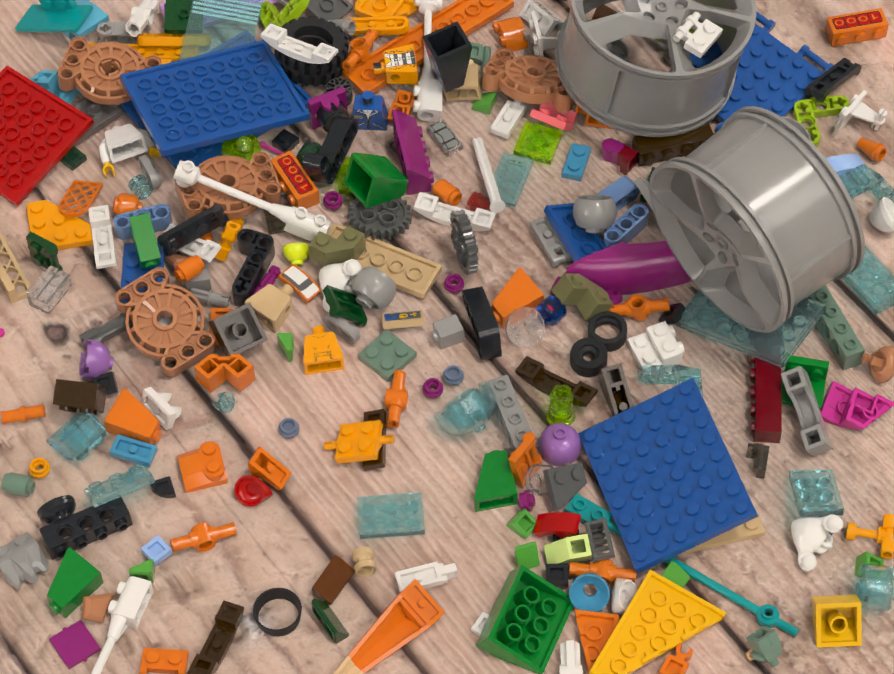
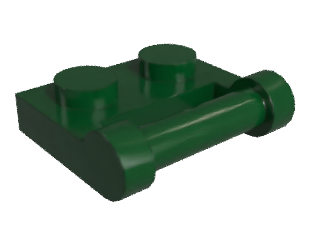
M30 231L26 236L32 262L37 266H43L50 270L52 276L60 277L63 274V268L59 264L57 245Z
M329 285L322 290L326 302L330 306L329 315L331 317H340L355 322L360 327H364L367 324V316L362 305L355 300L357 297L355 294Z

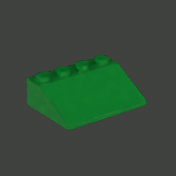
M520 565L510 571L476 646L498 659L536 674H543L573 608L569 595L527 567Z

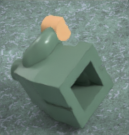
M763 626L756 633L746 638L752 649L745 653L748 660L770 663L771 667L779 664L777 657L782 654L781 641L774 629Z

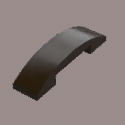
M528 356L523 359L515 370L517 375L539 391L571 405L587 407L598 392V389L581 381L575 384L546 370L543 363Z
M223 600L215 616V624L200 654H196L187 672L188 674L216 673L237 632L244 612L243 606Z

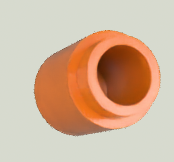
M445 179L436 181L432 187L433 195L439 197V200L445 204L456 206L462 199L460 190Z
M198 255L189 256L174 266L173 274L179 282L187 283L201 274L202 270L205 269V265Z

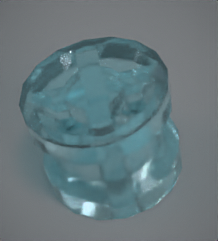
M141 174L133 177L128 184L129 189L138 196L139 200L149 197L153 192V186Z

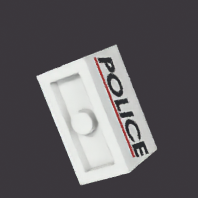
M528 0L519 14L528 22L531 19V11L535 10L540 33L549 37L556 24L564 22L541 2Z

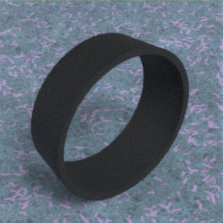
M286 588L268 589L261 593L254 602L253 616L259 628L270 636H285L293 632L300 622L302 604L299 597L291 590ZM284 599L295 605L298 610V617L286 628L270 629L259 622L258 617L261 608L271 600Z

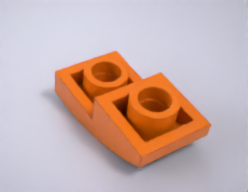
M398 90L395 101L392 102L387 120L393 121L392 110L394 109L411 116L413 102L417 97L413 96L412 92Z

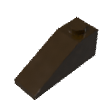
M621 363L596 371L612 416L634 406Z

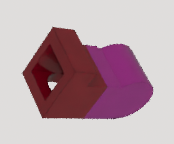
M609 138L603 141L602 158L605 161L613 162L620 166V172L627 175L637 164L638 151L615 139Z

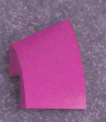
M833 381L828 388L820 412L824 422L843 428L863 430L894 406V402L879 394L873 397L856 387L851 390Z

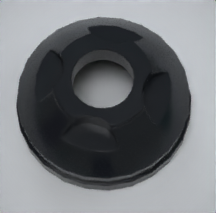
M71 495L54 498L43 504L37 510V515L42 522L52 524L74 513L76 508L75 499Z

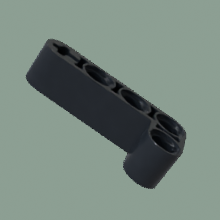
M337 116L319 153H307L304 156L303 168L312 182L332 184L335 181L358 132L359 124L357 119Z
M242 229L237 234L239 251L247 255L232 285L233 300L235 305L239 307L244 305V302L254 295V290L256 287H259L258 284L265 276L275 256L273 237L252 229Z
M483 286L462 290L464 306L477 338L480 360L502 357L499 327Z

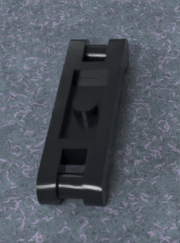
M843 58L805 88L804 94L808 97L813 96L816 101L822 103L830 93L853 75L857 76L861 72L862 66L858 63L853 64L849 59Z
M216 204L159 235L157 241L160 246L164 247L163 251L165 254L171 256L179 248L218 227L226 226L230 219L224 214L222 206Z

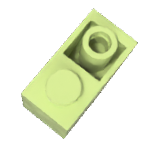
M588 534L566 537L544 545L547 564H570V562L591 560L592 557Z

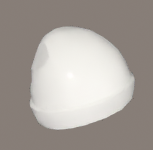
M883 197L872 209L870 222L876 229L886 233L894 232V202L889 198Z

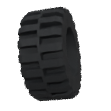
M309 16V18L299 17L298 20L292 19L282 26V28L287 29V36L316 47L320 43H324L338 49V53L332 60L325 64L299 61L275 49L274 55L287 77L292 79V82L296 84L301 83L303 86L313 85V87H319L320 84L326 85L330 80L342 76L344 69L341 64L348 57L349 42L346 34L339 26L336 27L335 23L327 22L321 17L317 19L315 16Z

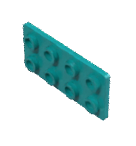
M39 0L40 4L31 5L15 29L17 32L76 33L89 17L93 7L92 5H77L75 0Z

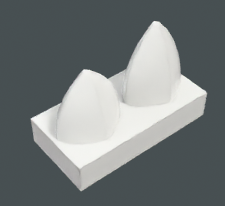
M152 387L144 389L141 404L159 420L160 425L165 430L173 428L175 419L180 416L182 408L168 404L172 393L156 392Z

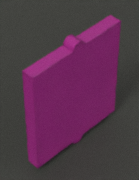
M81 620L68 628L64 627L63 631L49 638V641L68 669L73 668L82 661L86 662L87 658L101 650Z

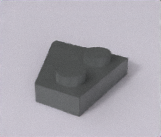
M582 462L543 470L552 511L561 509L587 484Z

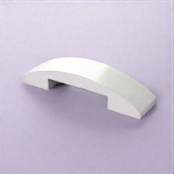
M271 23L261 33V38L270 46L299 61L325 64L329 63L338 53L337 48L324 43H320L316 47L287 36V29Z
M419 192L413 207L421 215L451 227V211L463 209L439 202V197ZM476 208L475 212L463 209L468 219H470L472 231H490L496 216L495 212Z
M108 205L91 207L88 211L96 269L117 266Z
M170 223L165 232L174 228L176 225ZM198 238L177 251L188 257L198 255L203 263L209 264L222 246L208 239L205 241Z

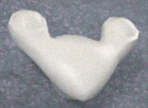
M350 259L343 263H334L322 267L319 272L321 290L329 285L354 294L352 292V282L354 279L352 276H356L362 270V265L358 260ZM323 293V307L329 312L330 306L327 304Z
M830 514L824 517H802L792 522L791 534L798 552V564L802 570L810 572L816 568L818 563L816 556L813 554L814 552L823 554L832 549L833 537L830 533H838L843 528L844 522L840 516Z

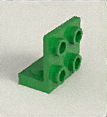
M787 355L784 372L801 366L808 373L819 409L821 410L829 361ZM783 382L781 402L782 404L794 405Z

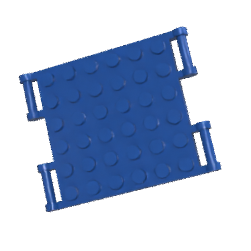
M756 11V20L764 27L761 28L755 23L751 38L741 55L736 70L731 96L720 113L714 117L720 121L715 128V132L721 129L725 120L734 112L746 106L761 107L780 117H786L793 110L795 102L804 100L807 97L804 94L805 88L834 65L827 63L813 53L806 44L797 53L769 33L775 27L776 22L771 19L768 20ZM715 41L701 58L691 52L689 54L693 67L700 68L722 55V51ZM806 56L824 70L820 71L803 57Z

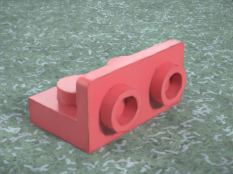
M553 102L541 104L539 109H532L530 113L531 117L566 131H572L578 115L573 110L568 112L557 111L553 106Z

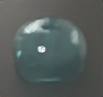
M486 380L477 384L479 388H469L444 405V412L434 414V418L446 433L453 436H464L473 431L478 433L486 428L485 423L492 418L497 408L496 395Z

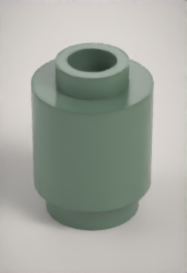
M13 472L10 474L6 473L2 479L1 488L8 494L28 497L35 490V481H33L32 476Z

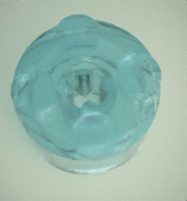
M861 564L858 571V576H861L860 583H856V595L861 601V608L890 611L891 600H894V567Z

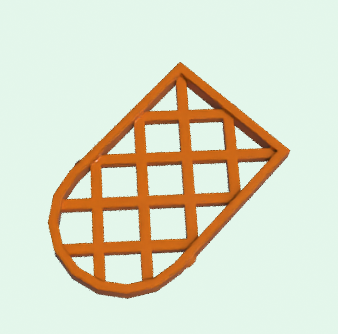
M74 180L59 203L60 213L66 217H77L86 213L101 191L103 183ZM86 186L89 187V189L82 191L81 189ZM76 190H79V191H80L79 193H77V194H75V195L72 193V192H74V191H76ZM90 191L93 193L88 196L85 195V193ZM83 195V198L76 199V197ZM74 199L73 202L67 203L68 200ZM84 200L87 201V203L80 205L79 203ZM74 204H77V205H78L77 207H75V208H73V209H71V207H70V206H72V205H74ZM68 208L69 210L64 212L62 209Z

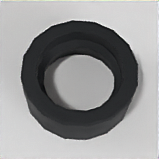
M611 311L597 313L588 324V338H595L601 341L606 346L607 352L618 350L627 339V323L617 313ZM601 325H612L619 329L620 334L617 337L605 339L595 333V329Z

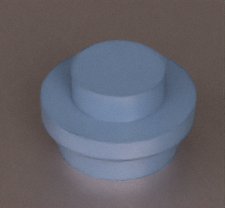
M456 365L448 366L443 372V380L448 385H458L464 379L463 371Z
M285 418L279 424L278 431L282 437L290 439L298 435L300 427L294 419Z

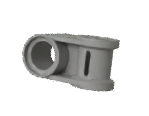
M128 21L100 23L97 26V32L100 35L98 42H106L105 37H107V42L133 44L134 37L130 36L125 30V25Z

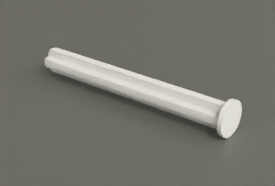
M480 137L474 138L472 143L491 202L490 210L495 213L502 212L506 205L501 200L483 140Z

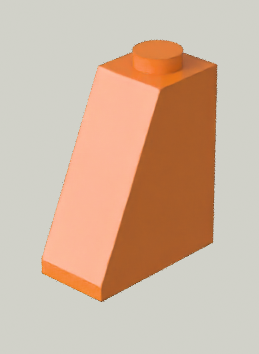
M521 267L518 268L492 302V311L497 323L504 329L544 307V294Z
M123 388L104 420L106 432L153 445L159 442L162 436L159 420L127 389Z

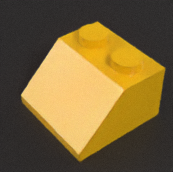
M856 594L812 596V622L816 647L862 646L861 601Z

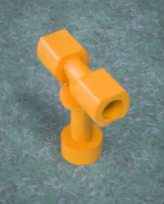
M242 218L230 219L226 223L221 233L223 241L218 243L222 247L214 258L223 262L227 260L232 248L231 244L236 242L237 234L244 225Z
M884 514L882 527L878 526V530L857 528V523L847 522L845 539L854 541L855 536L876 539V544H881L880 557L893 559L894 514Z

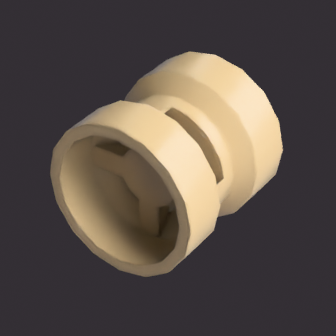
M364 546L353 550L352 558L356 563L354 566L356 575L366 577L376 573L377 567L376 562L373 561V549Z

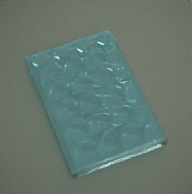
M699 290L681 315V320L676 323V326L784 368L825 313L826 306L825 304L805 298L794 306L790 318L778 329L762 333L750 330L735 322Z

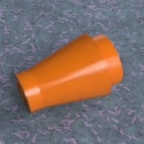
M864 137L860 138L857 142V148L862 150L872 161L880 162L886 156L887 148L882 143L871 141Z

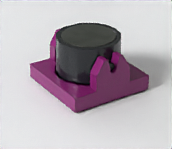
M344 87L308 100L310 126L313 130L323 127L326 132H329L337 116L350 118Z

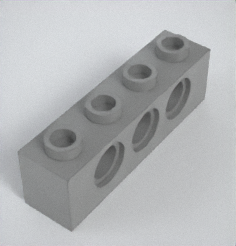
M508 375L488 380V396L509 447L513 452L523 442V435L532 431Z

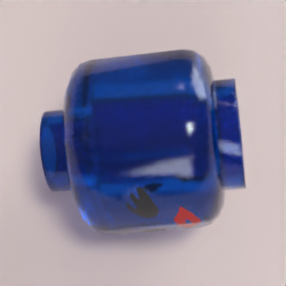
M548 296L536 307V317L543 325L555 326L566 316V305H563L559 298Z

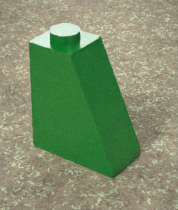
M145 213L129 217L130 233L141 269L156 268L161 264V256L150 214Z
M494 450L485 454L474 496L475 512L518 504V492L506 450Z
M70 547L66 550L47 594L50 610L56 615H62L65 619L83 603V597L90 596L104 583L101 572Z

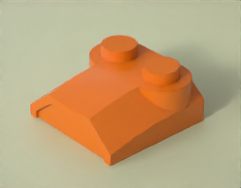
M207 441L201 444L199 449L177 455L186 493L228 483L219 444Z

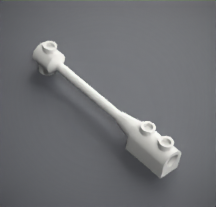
M414 0V6H418L419 12L424 15L425 36L432 33V15L437 11H441L442 0ZM424 45V67L418 85H414L413 96L418 97V100L413 102V112H417L420 120L438 123L442 113V85L439 80L434 79L431 63Z
M180 160L173 177L180 187L186 188L196 183H201L267 210L286 223L284 231L308 241H312L319 231L326 234L331 222L326 220L324 215L309 213L304 207L297 208L275 203L271 204L201 175L200 168L189 160Z
M130 576L126 582L121 581L117 588V594H120L118 601L111 600L108 607V612L111 613V621L107 640L91 674H101L115 642L118 641L127 627L137 630L154 593L151 581Z

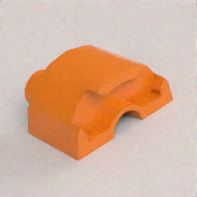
M512 17L492 23L494 33L499 35L498 39L501 47L509 48L513 52L528 48V40L525 39L523 33L525 27L520 17Z

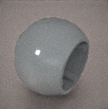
M582 195L576 199L573 205L575 223L579 227L585 228V232L602 233L604 228L611 227L616 219L617 208L610 196Z
M368 266L363 268L353 279L352 292L357 296L355 300L366 309L370 310L372 307L378 310L383 309L393 301L396 295V283L388 275L375 267Z

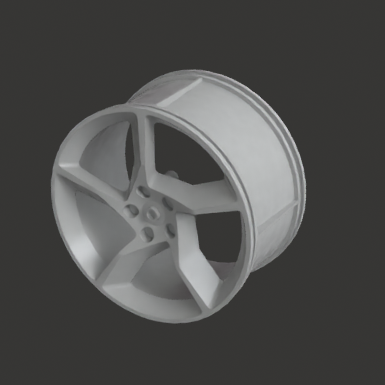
M569 0L570 12L563 23L556 43V67L567 93L591 117L625 133L647 137H666L695 130L711 121L724 108L734 87L736 70L741 55L755 27V0H621L626 12H619L589 22L586 20V13L603 4L619 0ZM694 12H698L701 15L698 20L700 23L707 19L723 29L722 34L716 40L722 55L715 61L700 68L693 67L689 51L684 49L685 41L681 39L679 42H675L673 40L676 29L679 26H683L685 19ZM630 35L660 39L663 45L668 46L672 71H654L628 63L606 48V44Z
M755 106L740 108L725 120L719 131L689 155L671 158L655 168L651 174L649 194L652 209L659 228L677 261L695 285L717 308L735 322L750 330L762 333L775 331L790 318L796 304L829 282L840 280L853 273L863 261L865 239L861 221L855 205L838 174L824 155L802 132L784 118L767 109Z

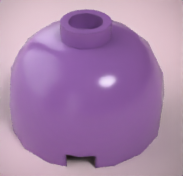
M85 339L82 347H86V351L81 353L79 375H82L80 380L93 381L92 378L107 373L108 369L113 368L114 358L110 357L109 349L102 342Z
M554 423L546 427L541 433L538 442V449L542 459L548 464L558 467L569 462L570 464L579 457L581 451L580 436L577 431L565 423Z

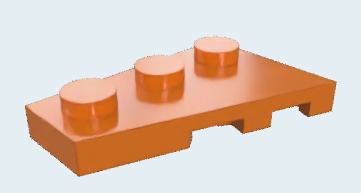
M575 609V619L589 674L616 628L619 615Z

